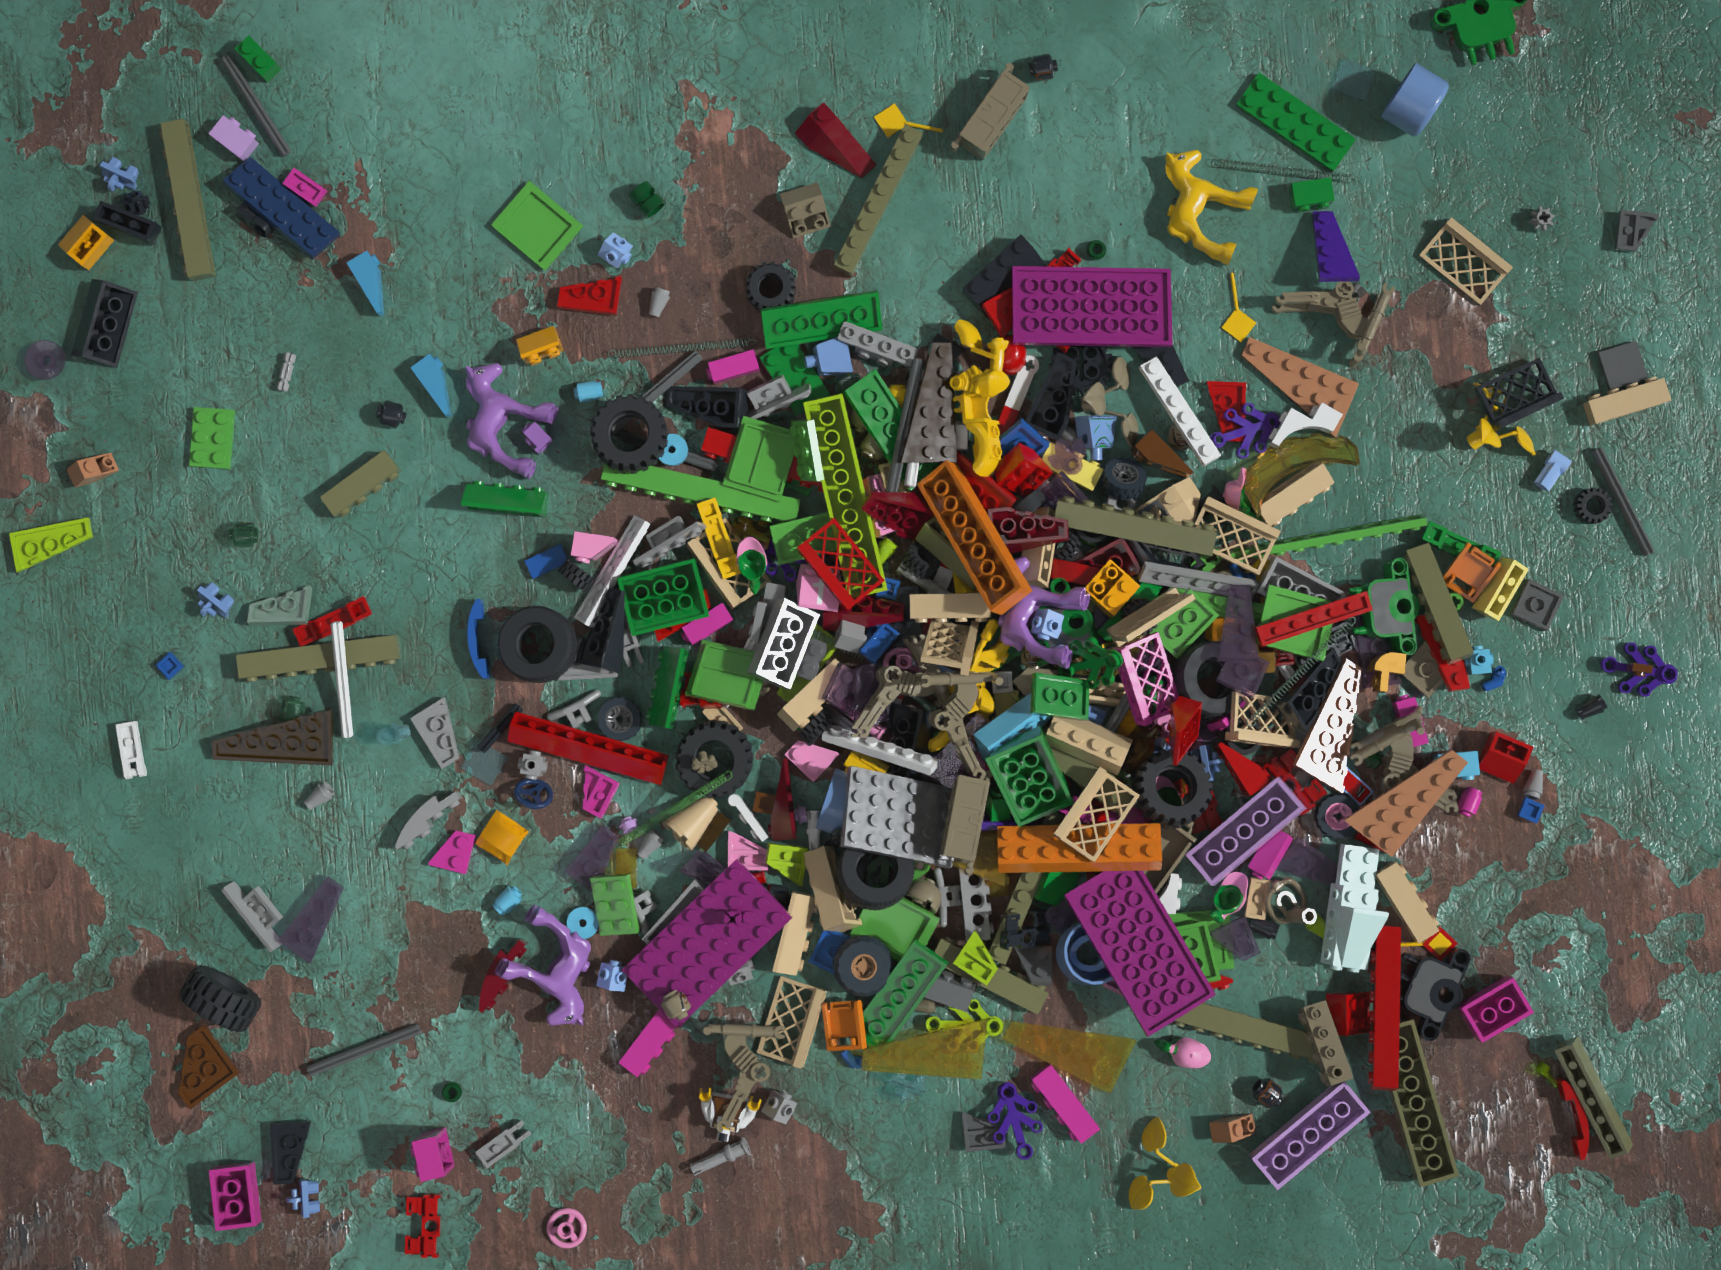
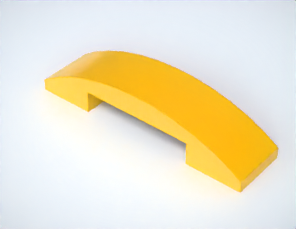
M716 498L696 504L701 521L707 527L704 530L722 578L726 579L740 574L737 566V557L733 551Z

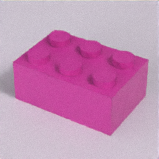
M1508 975L1462 1001L1458 1006V1010L1473 1036L1481 1043L1534 1013L1514 977Z
M446 1127L422 1132L412 1141L410 1151L412 1157L416 1159L415 1173L417 1177H420L421 1182L444 1177L455 1166Z
M255 1161L215 1166L210 1169L209 1178L215 1231L253 1227L262 1222Z

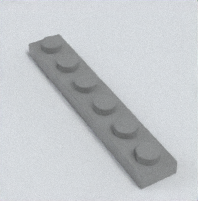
M1144 562L1138 576L1139 582L1188 589L1190 587L1194 591L1249 600L1253 599L1259 586L1258 580L1151 562Z

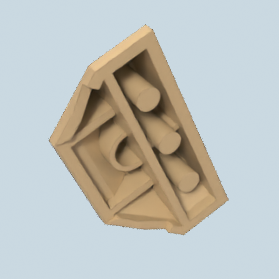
M1189 477L1172 485L1144 503L1134 513L1159 498L1175 521L1182 522L1183 519L1195 521L1201 493ZM1157 505L1150 509V512L1155 517L1161 516V511Z

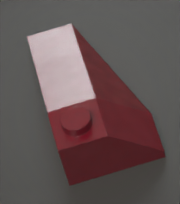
M824 102L808 115L795 132V135L808 149L819 153L824 158L835 162L860 178L865 177L877 166Z
M870 492L861 505V509L874 519L883 522L887 528L893 529L898 536L915 541L924 524L935 516L924 496L915 492Z
M1010 507L988 509V516L1010 553L1069 540L1068 520L1047 515L1040 516L1028 511H1017Z
M1114 536L1073 561L1102 569L1111 559L1130 577L1141 571V567L1127 540ZM1068 583L1070 589L1083 587L1074 583ZM1059 586L1061 591L1063 592L1065 590V586Z
M870 594L866 595L848 611H845L839 603L838 612L823 611V630L837 631L842 620L865 627L903 621L904 604L885 598L874 599L870 597Z
M788 758L783 759L771 825H767L768 835L773 837V841L797 839Z

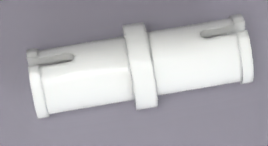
M806 811L808 826L806 834H808L809 851L821 847L820 833H822V830L816 829L819 811Z

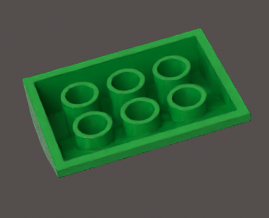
M695 558L617 578L620 590L625 591L624 608L632 636L710 617Z
M664 646L663 650L659 651L658 661L661 664L660 669L655 671L654 681H657L656 689L651 691L650 700L653 701L652 709L648 708L646 720H649V725L674 729L689 653L688 650Z
M1040 726L1020 734L985 757L1018 827L1074 804L1073 793Z

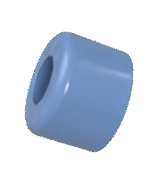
M1415 63L1393 94L1380 117L1412 137L1418 136L1448 92L1449 84L1420 64Z
M835 768L816 829L828 833L836 829H842L847 780L846 771Z
M1080 923L1074 924L1065 930L1056 947V959L1062 973L1072 982L1086 986L1104 984L1113 980L1100 957L1092 966L1084 965L1078 961L1076 957L1078 947L1082 943L1090 941Z

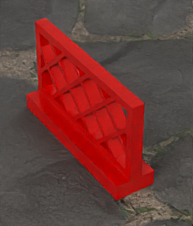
M835 518L796 548L845 611H848L885 581ZM832 524L839 530L838 538L826 537L827 528ZM822 532H824V537H821L819 535ZM814 539H823L822 551L814 550L809 543ZM826 540L837 541L836 552L825 551ZM840 541L848 542L851 545L850 554L839 553ZM824 554L836 555L835 567L826 566ZM838 556L850 557L849 568L837 567ZM853 557L861 558L864 561L863 570L852 569ZM837 570L849 571L847 582L838 581L836 578ZM851 571L863 572L862 584L850 583ZM865 573L874 574L878 581L873 585L864 584ZM850 585L861 587V594L855 600L849 594ZM864 587H869V589H867V590L863 593Z

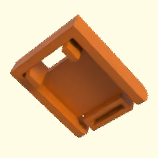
M1467 542L1442 576L1447 587L1474 603L1502 564L1497 562L1494 567L1491 566L1495 559L1475 546L1471 551H1468L1471 544ZM1455 576L1471 586L1468 592L1453 583Z
M861 1000L824 1002L822 1004L827 1051L867 1048ZM853 1037L850 1038V1045H840L839 1038Z

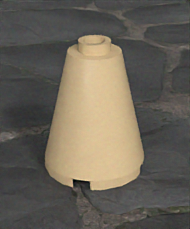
M703 796L667 818L663 825L668 831L672 829L673 837L686 849L692 851L717 813L718 809L716 806L718 803L713 798Z

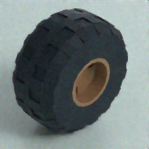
M868 935L853 936L845 940L835 952L833 959V972L837 982L844 990L856 996L864 997L880 992L893 971V959L889 949L880 940Z

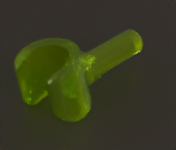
M1540 1062L1536 1067V1071L1544 1076L1553 1088L1558 1087L1548 1074L1551 1067Z

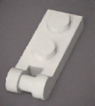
M138 722L116 724L125 779H132L133 776L138 775L139 777L147 776ZM136 762L137 768H131L130 763Z
M738 794L731 795L728 799L729 804L736 806L741 812L738 816L744 824L749 823L752 828L750 832L753 837L763 842L769 835Z

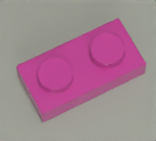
M295 168L292 169L282 183L315 207L318 206L328 192Z

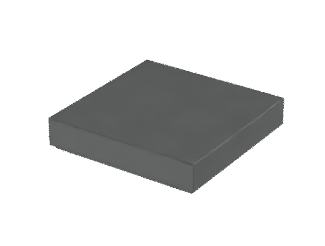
M1637 341L1597 353L1609 391L1648 379Z
M1526 579L1510 615L1541 630L1548 631L1564 595L1535 581Z

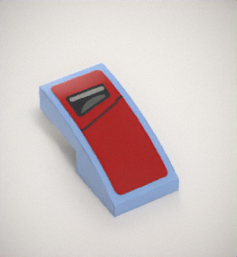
M1347 768V774L1344 775L1343 780L1344 792L1357 805L1361 806L1374 791Z

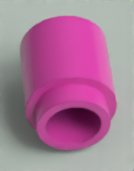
M1467 786L1466 790H1463L1458 802L1459 814L1466 817L1476 815L1482 800V792L1469 786Z

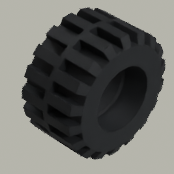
M773 261L770 264L763 262L761 266H755V270H751L749 277L746 279V293L751 305L759 311L764 308L793 303L796 288L794 277L787 267L784 268L783 264H775ZM775 278L782 283L783 289L780 295L775 298H765L760 294L759 286L765 279Z

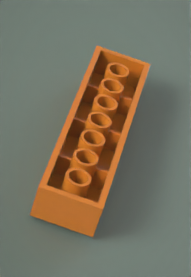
M946 460L917 484L991 612L1003 615L1032 592L1031 587L959 465Z
M1160 823L1120 824L1094 863L1053 836L1059 825L997 826L998 873L1161 870L1162 867ZM1107 825L1096 827L1098 838L1108 836ZM1093 827L1082 829L1084 841L1095 839ZM1079 830L1070 831L1066 837L1073 843L1081 842ZM1096 842L1085 843L1086 852L1092 856L1097 852Z

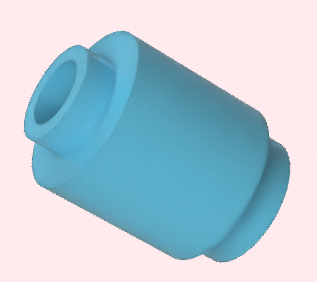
M594 380L577 383V387L574 388L575 399H579L580 403L599 400V398L603 397L601 381L596 382Z
M507 886L492 905L499 914L504 916L506 913L509 914L522 901V893L515 886Z

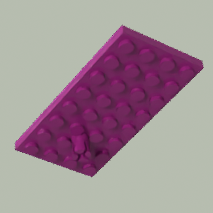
M1012 266L1013 345L1172 347L1171 269Z
M736 859L631 960L622 971L665 1016L666 1014L661 1007L662 997L675 989L684 992L691 1004V1008L687 1011L688 1016L679 1021L676 1018L669 1019L678 1028L785 926L793 916Z
M1102 871L1063 895L1146 1037H1149L1216 995L1143 871Z

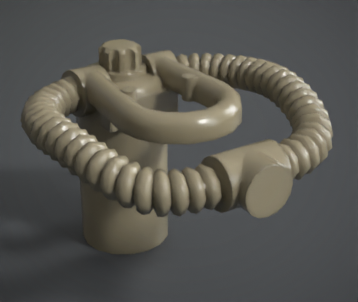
M1287 877L1281 881L1275 880L1271 883V889L1267 892V896H1265V906L1268 914L1275 922L1285 925L1288 923L1313 924L1316 921V912L1311 908H1306V894L1294 879ZM1291 884L1300 894L1302 903L1299 906L1291 892H1280L1276 897V904L1286 917L1283 919L1274 913L1271 906V898L1284 885ZM1284 895L1290 898V903L1294 906L1288 912L1281 904V897Z

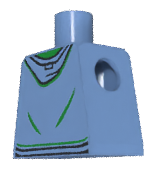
M1075 416L1079 447L1090 448V460H1102V448H1112L1114 444L1116 416Z

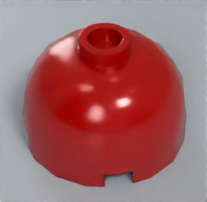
M1005 335L1003 339L1009 343L1004 351L1002 372L1006 375H1014L1025 366L1027 350L1024 345H1013L1012 336Z

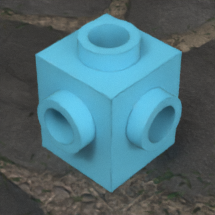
M1483 645L1472 646L1474 653L1470 658L1464 659L1467 675L1492 673L1493 654L1490 653L1489 649H1483Z

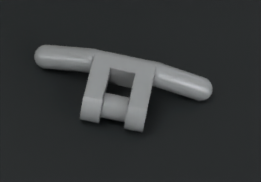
M594 690L584 698L562 709L548 713L547 719L552 721L567 715L572 727L576 729L580 727L579 724L585 721L588 723L592 720L585 706L600 697L601 692ZM580 710L581 715L575 717L573 712Z
M936 867L934 875L937 888L941 893L939 925L945 927L947 925V906L962 905L959 893L961 885L945 886L942 870ZM946 892L952 893V900H947Z
M648 889L634 897L637 919L644 935L650 930L645 915L658 907L656 902L651 900V894ZM641 901H643V902L645 903V905H646V906H645L644 908H642V909H641L640 905L638 904V903L641 902Z

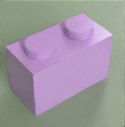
M223 115L209 132V135L245 162L259 144L254 139L256 135L247 128L243 131L239 128L241 124L232 117L228 119Z

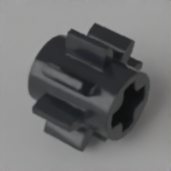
M141 191L128 193L124 202L126 211L130 210L131 213L136 215L146 213L150 204L148 195L143 196Z

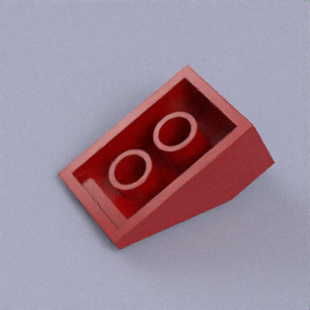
M1179 696L1175 702L1171 703L1169 708L1171 719L1167 725L1172 764L1175 766L1178 765L1199 735L1202 702Z
M1222 742L1212 744L1220 758H1225L1224 764L1243 795L1251 796L1270 784L1268 780L1270 775L1264 767L1261 768L1258 764Z

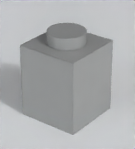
M842 620L835 633L834 647L857 653L860 647H863L866 643L867 635H864L865 626Z

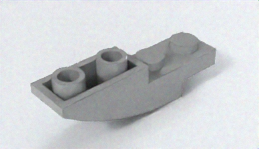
M455 791L442 801L438 796H434L425 802L404 826L396 842V849L403 848L406 850L415 844L413 840L420 837L423 839L431 833L430 829L434 827L430 819L435 821L443 816L442 811L449 808L452 810L460 804L459 800L463 798L459 791Z

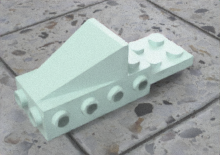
M1345 844L1340 846L1336 882L1331 883L1320 961V963L1330 965V969L1342 971V967H1347V971L1359 973L1360 969L1368 970L1370 948L1389 915L1388 912L1376 910L1378 890L1374 889L1379 849Z

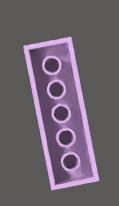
M1277 777L1190 850L1186 856L1209 884L1215 886L1307 808L1280 777Z
M1345 1081L1332 1085L1261 1143L1248 1156L1271 1184L1279 1190L1371 1112Z

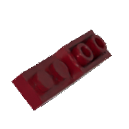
M519 939L509 953L504 949L500 950L493 960L481 989L479 1011L481 1013L485 1010L490 1011L496 1004L494 1000L498 994L502 996L509 987L507 985L509 980L495 975V970L503 958L514 962L517 957L520 959L527 951L525 946L528 942L524 939Z

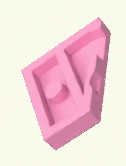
M798 740L785 753V756L814 782L839 756V753L816 745L809 746L805 742Z
M728 831V867L738 859L748 870L768 871V864L765 863L767 849L732 831Z

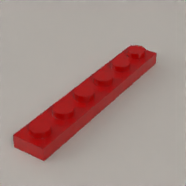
M1367 591L1255 627L1254 629L1259 645L1263 647L1372 611L1373 608Z

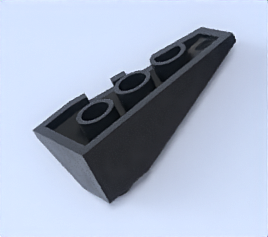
M671 386L667 390L666 406L718 427L739 428L743 416H746L748 412L749 396L747 395L748 390L742 388Z
M608 589L598 608L599 615L596 621L591 622L589 626L591 630L587 638L583 637L580 643L575 663L619 673L624 654L625 591Z

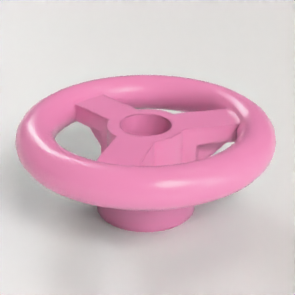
M907 647L893 648L884 657L883 666H889L890 658L896 654V666L901 671L908 670L921 673L920 668L917 667V662L916 666L912 665V658L910 656L913 657Z
M559 1209L548 1220L547 1234L550 1240L558 1247L573 1248L579 1245L586 1236V1221L583 1215L575 1209ZM569 1214L567 1221L553 1227L555 1220L559 1216ZM575 1217L579 1220L581 1225V1231L578 1237L574 1233V1227L572 1225ZM568 1226L570 1228V1231L565 1232L563 1230V1227ZM554 1233H558L563 1239L570 1238L572 1242H562L555 1237Z

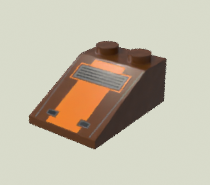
M1153 430L1148 432L1130 450L1133 453L1131 456L1139 464L1142 462L1146 466L1187 479L1194 473Z

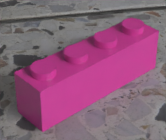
M658 1010L618 1063L636 1077L640 1073L645 1075L651 1067L648 1064L653 1057L657 1059L662 1053L663 1049L661 1046L665 1041L669 1043L675 1036L673 1030L676 1027Z
M1050 1062L1031 1076L1033 1081L1031 1086L1037 1093L1042 1092L1045 1096V1099H1043L1044 1103L1050 1110L1052 1108L1055 1109L1058 1113L1055 1117L1062 1126L1064 1124L1070 1129L1068 1134L1074 1142L1078 1140L1082 1144L1100 1130L1099 1126Z

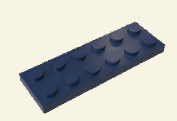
M252 157L248 158L223 179V185L311 260L316 258L340 235L338 230Z

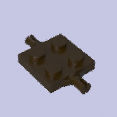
M1152 723L1146 726L1137 725L1126 736L1133 741L1121 770L1124 767V772L1131 775L1155 752V738L1162 732V727L1159 724H1156L1153 729Z

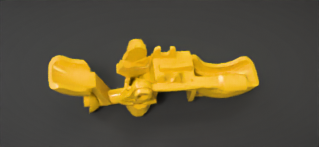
M958 320L954 328L960 337L961 344L971 348L972 352L991 358L990 368L984 372L977 366H971V368L967 369L968 371L956 375L950 380L952 389L956 391L964 390L963 394L953 398L954 402H960L959 408H955L954 412L962 413L963 424L974 434L973 470L979 476L988 477L997 467L999 460H1001L1002 450L999 439L1000 431L997 426L999 421L991 419L987 405L991 397L1004 391L1010 383L1009 377L1002 372L1004 351L1009 342L1003 338H994L991 340L992 342L987 343L991 352L982 349L981 336L975 326L968 321Z
M990 619L981 634V641L973 654L970 671L991 672L993 669L999 668L1000 663L1004 664L1008 658L1009 653L1007 651L1010 646L1004 645L1000 638L994 646L983 650L986 643L991 641L999 626L998 621ZM985 682L976 684L978 697L971 711L968 712L969 714L976 711L974 725H964L965 730H972L971 733L967 734V737L970 738L969 743L976 747L978 746L973 734L988 724L989 716L995 710L994 700L988 689L985 688ZM948 685L951 694L955 690V685ZM940 730L934 738L928 741L930 752L938 751L950 742L945 730Z

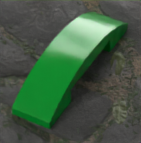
M1428 521L1421 538L1426 543L1455 557L1468 542L1471 544L1468 551H1471L1475 546L1495 559L1491 565L1493 567L1498 562L1502 553L1489 546L1478 544L1448 531L1447 528Z
M1139 582L1140 587L1127 602L1137 598L1152 601L1158 595L1162 586ZM1122 608L1115 616L1108 618L1096 632L1109 645H1113L1114 642L1106 629L1123 619L1120 618V615L1124 612L1121 611Z

